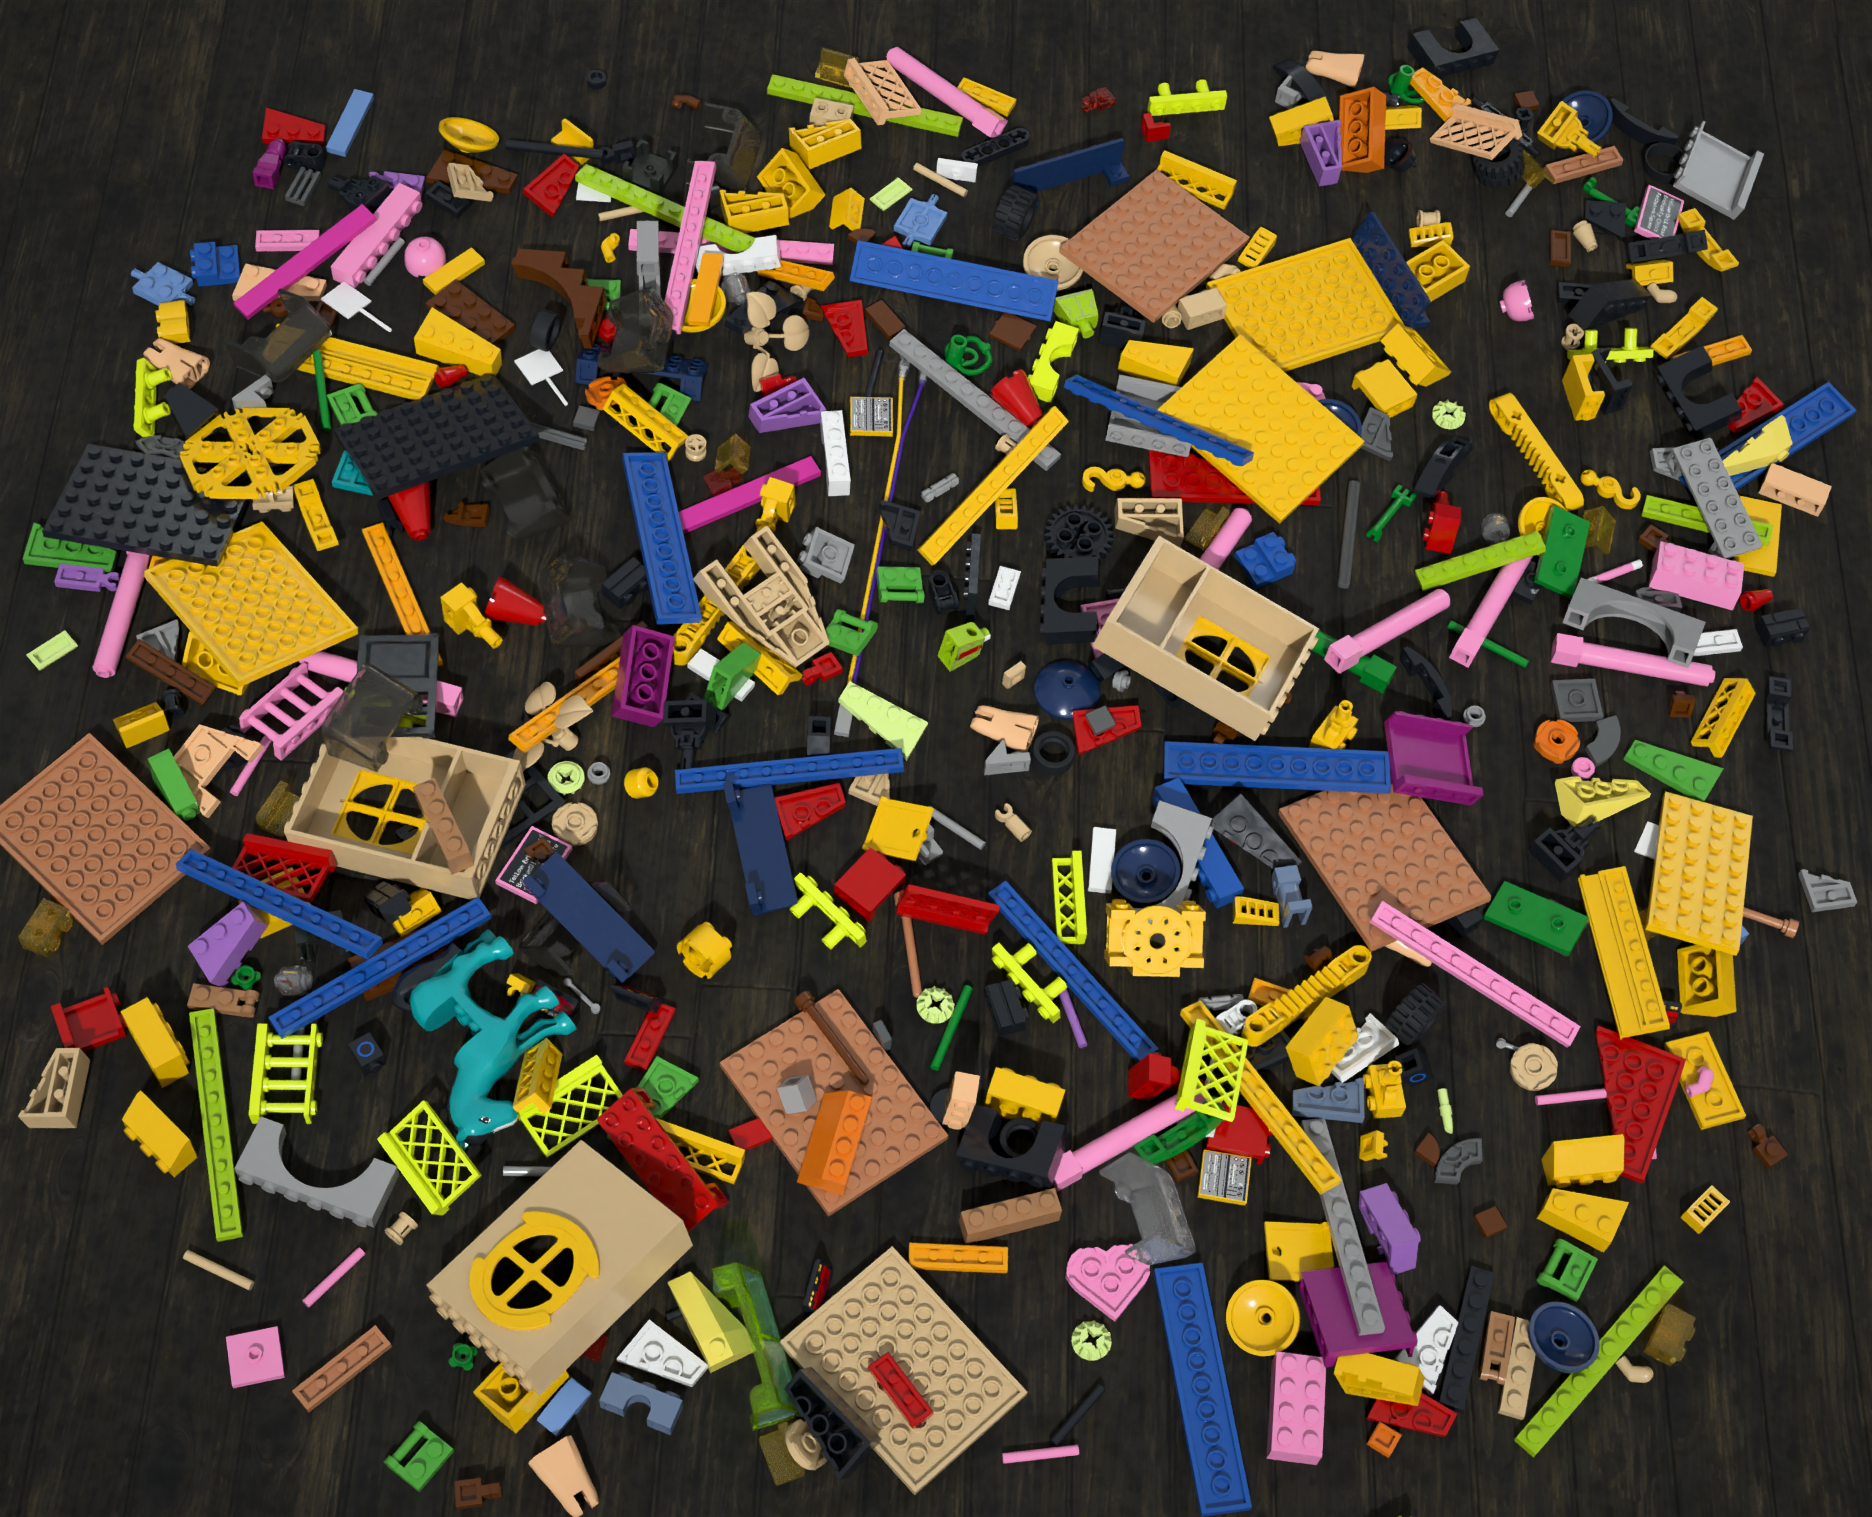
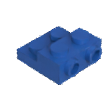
M215 242L194 243V249L190 250L191 262H195V266H191L192 278L197 279L199 287L238 283L240 264L237 245L216 247Z
M1274 532L1255 539L1253 545L1236 551L1234 555L1255 589L1293 574L1296 564L1294 555L1291 552L1287 553L1285 550L1283 538L1281 536L1277 537Z

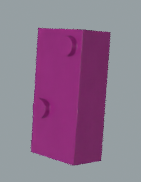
M632 625L623 634L612 717L650 727H655L663 720L664 702L667 696L675 636Z

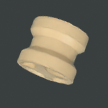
M698 434L690 435L685 441L686 457L691 461H701L706 456V440Z

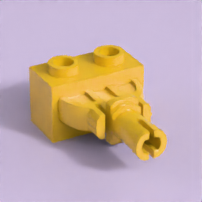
M1563 101L1558 104L1537 132L1538 140L1553 150L1559 147L1562 149L1570 148L1576 152L1578 148L1595 158L1602 148L1587 138L1589 132L1583 128L1581 121L1578 119L1577 111Z
M769 477L767 484H763L760 491L763 514L761 519L756 520V533L766 526L772 532H775L777 521L781 520L788 523L795 507L794 485Z
M461 582L440 597L444 621L458 635L468 629L475 637H482L493 649L501 645L503 640L491 628V620L485 619L480 613L476 601L477 595L472 588H467Z
M1343 700L1339 706L1335 705L1312 736L1309 748L1345 749L1346 740H1352L1358 731L1355 728L1358 719L1352 716L1351 710L1353 705L1350 701Z
M1391 1061L1389 1064L1369 1065L1366 1073L1363 1075L1364 1088L1368 1089L1369 1094L1367 1106L1368 1110L1372 1111L1373 1119L1401 1117L1406 1109L1400 1076L1402 1066L1398 1061Z

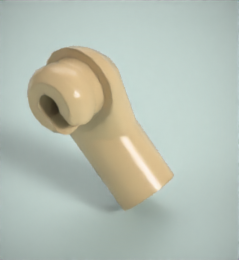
M1222 264L1210 275V279L1213 281L1239 273L1240 269L1234 265Z
M1651 283L1647 287L1649 293L1658 303H1673L1677 300V294L1674 291L1660 290L1656 283Z
M1623 1356L1616 1362V1365L1630 1382L1647 1383L1653 1377V1370L1650 1367L1633 1366L1626 1356Z

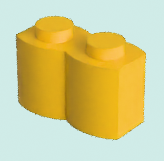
M185 300L159 303V310H156L157 322L160 323V326L157 327L158 337L172 344L190 342L189 317Z

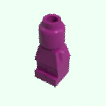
M274 139V141H271L266 149V153L258 160L257 167L253 171L255 186L268 189L275 188L280 177L282 160L286 153V144L283 140Z

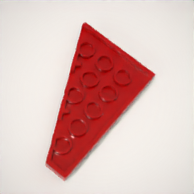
M1598 1025L1595 1036L1604 1088L1606 1090L1612 1135L1623 1134L1624 1170L1620 1175L1643 1184L1686 1059L1630 1037L1620 1040L1617 1032Z

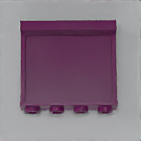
M1395 711L1384 722L1394 793L1471 806L1483 796L1482 787L1473 786L1466 734L1473 728V725L1446 721L1442 718L1435 719L1425 717L1424 715L1407 714L1403 711Z
M1387 1262L1367 1264L1385 1326L1384 1332L1379 1334L1359 1336L1340 1267L1301 1272L1298 1288L1325 1368L1334 1367L1337 1357L1406 1349L1408 1357H1412L1414 1347L1418 1343L1415 1331L1411 1330L1409 1313L1403 1308L1402 1294L1396 1289L1395 1275L1393 1271H1390Z

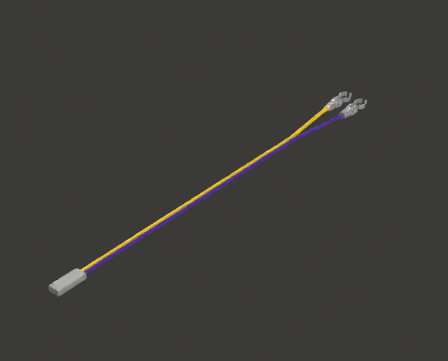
M901 355V360L898 364L897 437L884 497L885 501L891 503L905 436L920 394L928 378L927 375L919 370V388L901 434L903 383L907 377V372L910 370V362ZM882 516L878 526L860 619L869 621L877 581L876 570L880 566L886 535ZM858 627V632L863 633L864 629ZM862 652L859 656H852L847 685L849 681L854 684L857 682ZM841 704L839 706L834 735L849 737L853 714Z

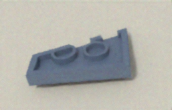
M1364 1078L1355 1079V1082L1349 1083L1336 1082L1333 1086H1314L1293 1090L1291 1095L1292 1116L1363 1123L1365 1118Z

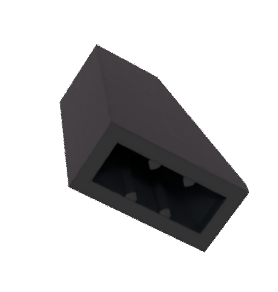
M180 382L173 388H170L164 396L166 404L170 407L171 415L185 441L219 416L217 407Z

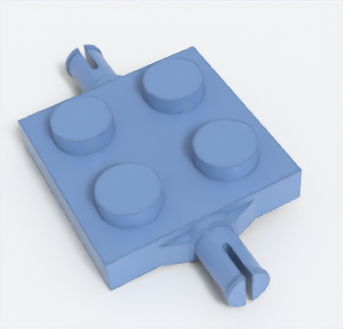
M932 194L928 202H921L910 198L894 225L895 232L906 236L902 243L904 247L907 245V248H910L914 240L927 245L932 244L947 218V212L935 206L939 200L937 195L934 197V194Z
M159 262L146 273L136 268L132 270L131 276L139 279L132 287L134 294L158 306L159 303L185 300V303L191 306L195 303V297L186 294L193 286L192 278Z

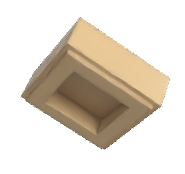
M1020 661L1004 672L1002 684L1008 689L1024 679L1026 666Z

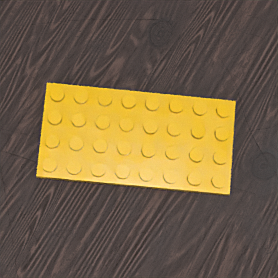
M1665 791L1662 797L1645 930L1737 955L1740 948L1753 816Z

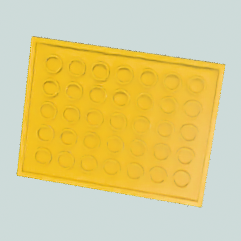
M1351 238L1207 282L1206 285L1207 290L1217 288L1226 303L1227 308L1224 319L1235 338L1241 334L1284 372L1379 342L1397 323L1404 325Z
M1241 334L1158 409V411L1254 452L1252 461L1244 466H1235L1231 461L1217 458L1212 453L1206 450H1199L1191 444L1192 448L1279 524L1359 450L1365 442Z
M263 522L233 533L218 567L171 559L144 571L146 580L238 687L244 686L358 634V627Z

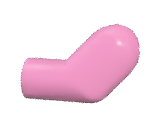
M1705 1066L1698 1069V1082L1685 1088L1689 1097L1704 1093L1710 1089L1714 1078L1711 1069Z

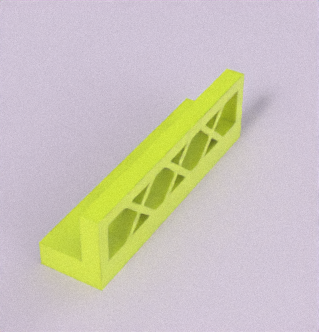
M1072 851L1071 858H1052L1056 936L1063 944H1085L1087 927L1082 852ZM1057 865H1070L1071 872L1064 877L1058 872ZM1064 883L1072 889V893L1067 898L1059 892V888ZM1065 904L1073 910V914L1069 918L1060 913V909ZM1068 925L1074 930L1075 937H1062L1061 930Z

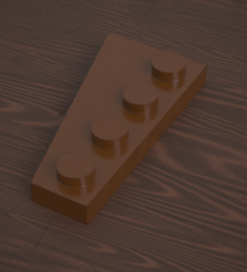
M445 149L426 177L427 183L434 184L440 181L446 186H451L447 166L449 163L469 165L474 174L483 181L482 187L486 191L510 194L518 181V174Z

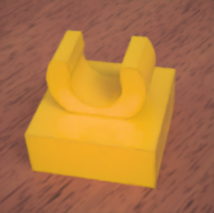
M519 973L510 974L506 982L511 985L507 995L513 996L516 990L520 992V996L524 993L529 994L532 992L536 982Z
M1376 1130L1361 1136L1359 1159L1369 1161L1387 1157V1154L1383 1153V1147L1388 1146V1142L1384 1140V1133Z

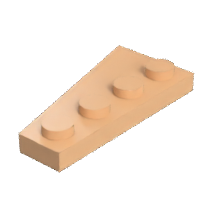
M245 264L232 295L233 301L238 300L275 270ZM305 276L277 298H292L293 301H320L327 283L324 279Z

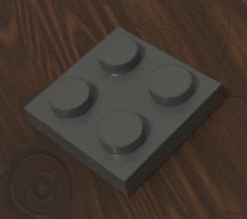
M1595 679L1552 680L1550 686L1558 720L1566 722L1602 720L1603 712Z

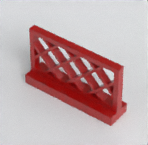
M247 833L243 839L245 846L232 868L242 873L246 871L248 876L257 880L268 876L270 881L266 882V884L304 902L312 903L328 872H334L337 864L332 850ZM248 855L259 858L247 864L245 863ZM271 860L280 862L269 868L265 865L266 862ZM262 864L264 870L251 875L249 870ZM293 864L301 866L289 873L286 867ZM281 869L284 870V875L272 879L270 874ZM312 869L321 870L320 873L311 877L308 874V871ZM305 873L307 878L294 884L292 878ZM287 880L291 883L290 886L283 889L276 887V885ZM309 884L311 885L308 894L298 892V889Z
M908 885L905 891L901 890L899 893L895 915L986 935L988 925L999 912L1000 905Z

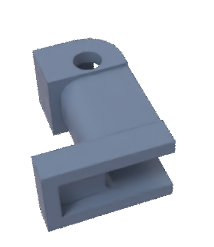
M1297 865L1275 868L1272 874L1273 892L1279 903L1283 928L1289 926L1292 915L1298 913L1301 925H1305L1312 910L1311 900L1302 899L1299 889L1301 878Z

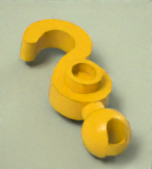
M1090 467L1084 471L1082 477L1083 487L1090 492H1093L1095 484L1089 479L1091 477L1099 478L1107 488L1113 491L1122 490L1126 484H1130L1133 488H1141L1145 483V477L1141 472H1133L1130 476H1126L1124 471L1120 469H1111L1106 473L1099 467Z
M1585 470L1581 474L1580 480L1584 485L1597 486L1596 489L1599 495L1605 498L1613 497L1614 502L1620 508H1635L1640 500V492L1636 487L1632 488L1630 492L1632 499H1625L1622 496L1621 487L1615 478L1605 476L1600 479L1593 470Z

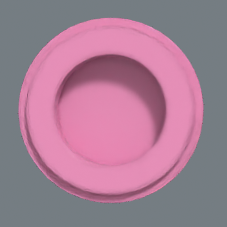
M1585 757L1577 758L1571 766L1572 775L1580 777L1582 780L1590 779L1595 771L1593 762Z

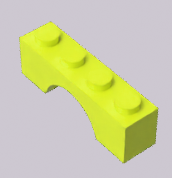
M1055 321L1053 329H1048L1045 339L1047 343H1042L1039 351L1041 357L1034 362L1032 371H1034L1033 375L1029 374L1028 376L1037 399L1049 403L1052 402L1058 388L1060 375L1052 369L1050 364L1057 358L1071 357L1077 342L1079 328Z

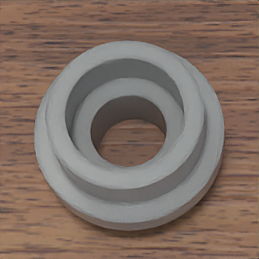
M1117 671L1114 675L1113 688H1116L1119 692L1128 689L1131 677L1128 676V671Z
M1479 706L1468 707L1463 714L1465 723L1473 725V727L1481 726L1486 718L1484 710Z
M602 762L592 764L587 771L588 779L594 784L606 783L610 778L609 767ZM596 773H602L603 775H601V776H596L595 774H596Z

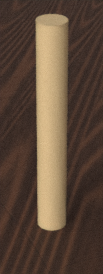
M919 163L914 165L913 170L962 197L967 195L968 190Z
M630 206L598 213L599 221H605L644 211Z
M187 1250L183 1256L184 1260L249 1291L254 1286L253 1280L190 1250Z

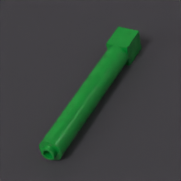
M1318 630L1315 636L1318 638V641L1311 651L1325 658L1329 646L1338 640ZM1364 655L1359 659L1358 664L1347 670L1361 677L1360 682L1383 694L1392 680L1397 667L1376 655H1373L1372 658Z

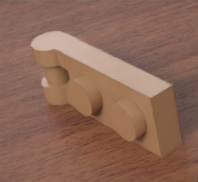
M193 983L187 1006L189 1009L200 1011L214 1008L215 1013L252 1018L256 1011L254 1005L255 1002H258L260 993L255 990L243 991ZM240 1001H245V1005L239 1006Z
M1493 1311L1489 1313L1479 1379L1485 1381L1491 1379L1495 1380L1497 1384H1505L1515 1317ZM1491 1363L1499 1365L1498 1371L1490 1369Z

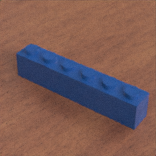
M1180 778L1155 787L1152 802L1156 809L1160 800L1200 814ZM1211 834L1210 840L1205 838L1203 847L1207 848L1203 860H1198L1195 866L1199 868L1196 880L1198 883H1202L1207 899L1213 902L1217 909L1232 903L1235 896L1241 897L1244 887L1213 834Z

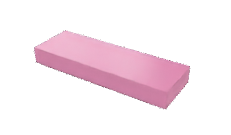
M259 230L256 231V251H301L320 237V231Z

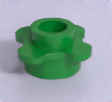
M242 965L232 977V983L240 985L244 991L252 990V985L260 980L261 974L258 971H254L249 965Z
M456 1343L453 1346L449 1365L451 1367H462L465 1371L471 1370L473 1368L474 1356L478 1354L477 1348Z

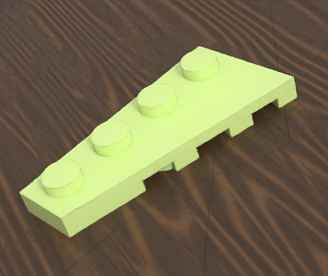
M850 681L838 701L858 720H863L872 732L878 733L886 740L885 743L892 749L902 748V756L906 761L928 725V722Z

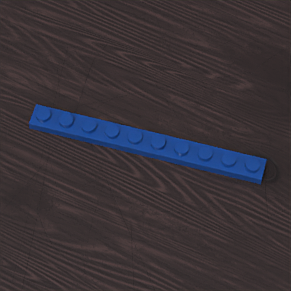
M1077 374L1065 380L1064 388L1070 390L1073 394L1082 395L1093 403H1100L1109 410L1118 411L1127 418L1136 419L1145 426L1158 429L1163 434H1170L1181 442H1188L1199 450H1206L1212 453L1217 458L1231 461L1235 466H1244L1253 460L1254 452Z
M902 748L680 769L675 770L677 794L724 790L723 783L732 781L734 788H745L768 783L775 785L904 772Z
M190 849L176 863L177 871L365 959H369L383 944L382 937L195 850Z
M1004 881L988 893L987 898L993 904L1000 905L999 911L1137 1063L1149 1053L1158 1052L1159 1048L1007 881Z
M477 897L269 1016V1021L280 1038L283 1039L490 920L491 914L480 898Z

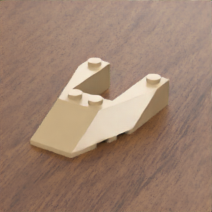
M766 526L752 535L745 542L744 547L768 579L743 595L718 560H715L700 570L693 580L704 595L739 627L796 668L826 647L830 642L821 617L819 618L814 597H811L807 586V578L770 528Z

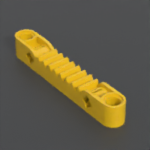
M1507 393L1489 401V409L1501 429L1506 434L1512 436V440H1517L1515 445L1522 446L1520 452L1526 453L1524 458L1530 459L1528 464L1535 465L1533 471L1539 472L1538 478H1543L1541 483L1546 484L1545 492L1547 496L1562 504L1568 512L1582 507L1584 498L1581 491L1512 393Z
M744 545L724 569L741 591L744 586L750 583L760 569L753 557H750L751 555ZM705 595L699 602L702 616L701 622L683 623L674 635L671 662L676 665L689 663L703 645L707 635L710 634L711 628L714 629L716 622H719L721 615H724V612Z
M1361 945L1350 948L1331 961L1321 972L1317 971L1315 976L1311 975L1300 986L1296 985L1294 990L1290 989L1286 995L1283 994L1274 1003L1270 1002L1248 1016L1241 1037L1248 1040L1249 1046H1259L1315 1009L1325 997L1331 998L1361 978L1367 972L1372 958L1369 949Z

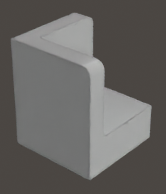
M1290 75L1278 88L1275 99L1276 103L1289 110L1294 108L1302 98V95L1297 90L1290 87L1293 78Z
M930 824L926 831L927 838L922 842L918 857L924 865L943 854L942 849L933 839L934 829Z
M808 1075L789 1077L777 1087L787 1114L806 1112L817 1102Z

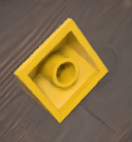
M157 702L113 719L126 749L170 731L164 712Z

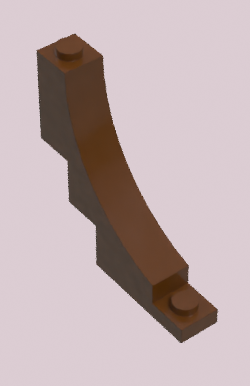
M518 248L516 256L512 259V268L515 269L517 278L537 281L560 293L574 311V319L579 331L578 336L582 340L583 347L592 349L607 303L604 288L588 286L585 270L569 268L570 265L566 252Z

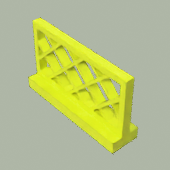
M1196 1019L1189 1032L1174 1109L1184 1112L1185 1108H1189L1232 1122L1236 1112L1248 1040L1206 1027V1021ZM1206 1035L1214 1037L1219 1044L1211 1047L1206 1040ZM1233 1043L1241 1046L1240 1052L1233 1054L1228 1044ZM1222 1048L1228 1057L1220 1060L1214 1052L1215 1050ZM1209 1054L1215 1063L1207 1066L1202 1056ZM1230 1061L1237 1068V1071L1231 1074L1224 1066V1064ZM1217 1067L1224 1075V1077L1218 1080L1210 1071ZM1204 1073L1211 1081V1083L1205 1086L1198 1079V1076ZM1227 1080L1233 1087V1091L1226 1093L1220 1085ZM1212 1087H1215L1221 1095L1214 1100L1207 1092ZM1202 1093L1208 1103L1200 1104L1194 1102V1096ZM1224 1100L1230 1108L1229 1113L1220 1110L1217 1103Z
M595 1055L557 1080L552 1104L554 1102L566 1103L564 1115L552 1114L549 1111L543 1114L531 1103L518 1112V1119L522 1121L545 1157L549 1158L599 1125L597 1119L595 1121L583 1119L585 1107L600 1110V1116L602 1115V1110L606 1111L609 1108L603 1106L606 1094L616 1096L618 1099L623 1095L602 1066L600 1058ZM600 1073L606 1081L604 1089L590 1087L591 1078ZM576 1088L586 1090L584 1102L570 1100L571 1091ZM589 1091L603 1093L601 1106L587 1103ZM568 1104L583 1107L581 1119L566 1116ZM534 1115L545 1116L543 1129L532 1127L528 1119ZM548 1117L562 1120L560 1132L546 1130ZM565 1120L579 1123L578 1132L573 1135L563 1133ZM582 1124H587V1126L581 1129ZM536 1132L542 1133L541 1138L538 1136ZM544 1134L559 1136L558 1144L548 1150L543 1143ZM562 1137L567 1138V1139H565L564 1141L561 1142V1138H562Z
M423 1100L389 1133H383L377 1139L431 1214L444 1215L450 1210L448 1206L482 1176L427 1101ZM423 1110L428 1114L427 1126L417 1125L418 1115ZM405 1127L411 1128L410 1142H403L398 1135ZM417 1128L427 1129L425 1143L415 1142ZM433 1129H439L442 1133L441 1144H431ZM415 1146H425L423 1161L416 1160L414 1157ZM431 1147H440L439 1162L429 1161ZM446 1148H453L455 1150V1163L445 1162ZM429 1164L438 1165L437 1179H430L427 1175ZM444 1165L454 1166L453 1181L443 1180ZM460 1166L467 1167L472 1173L466 1181H459ZM442 1183H452L451 1195L445 1199L441 1194Z

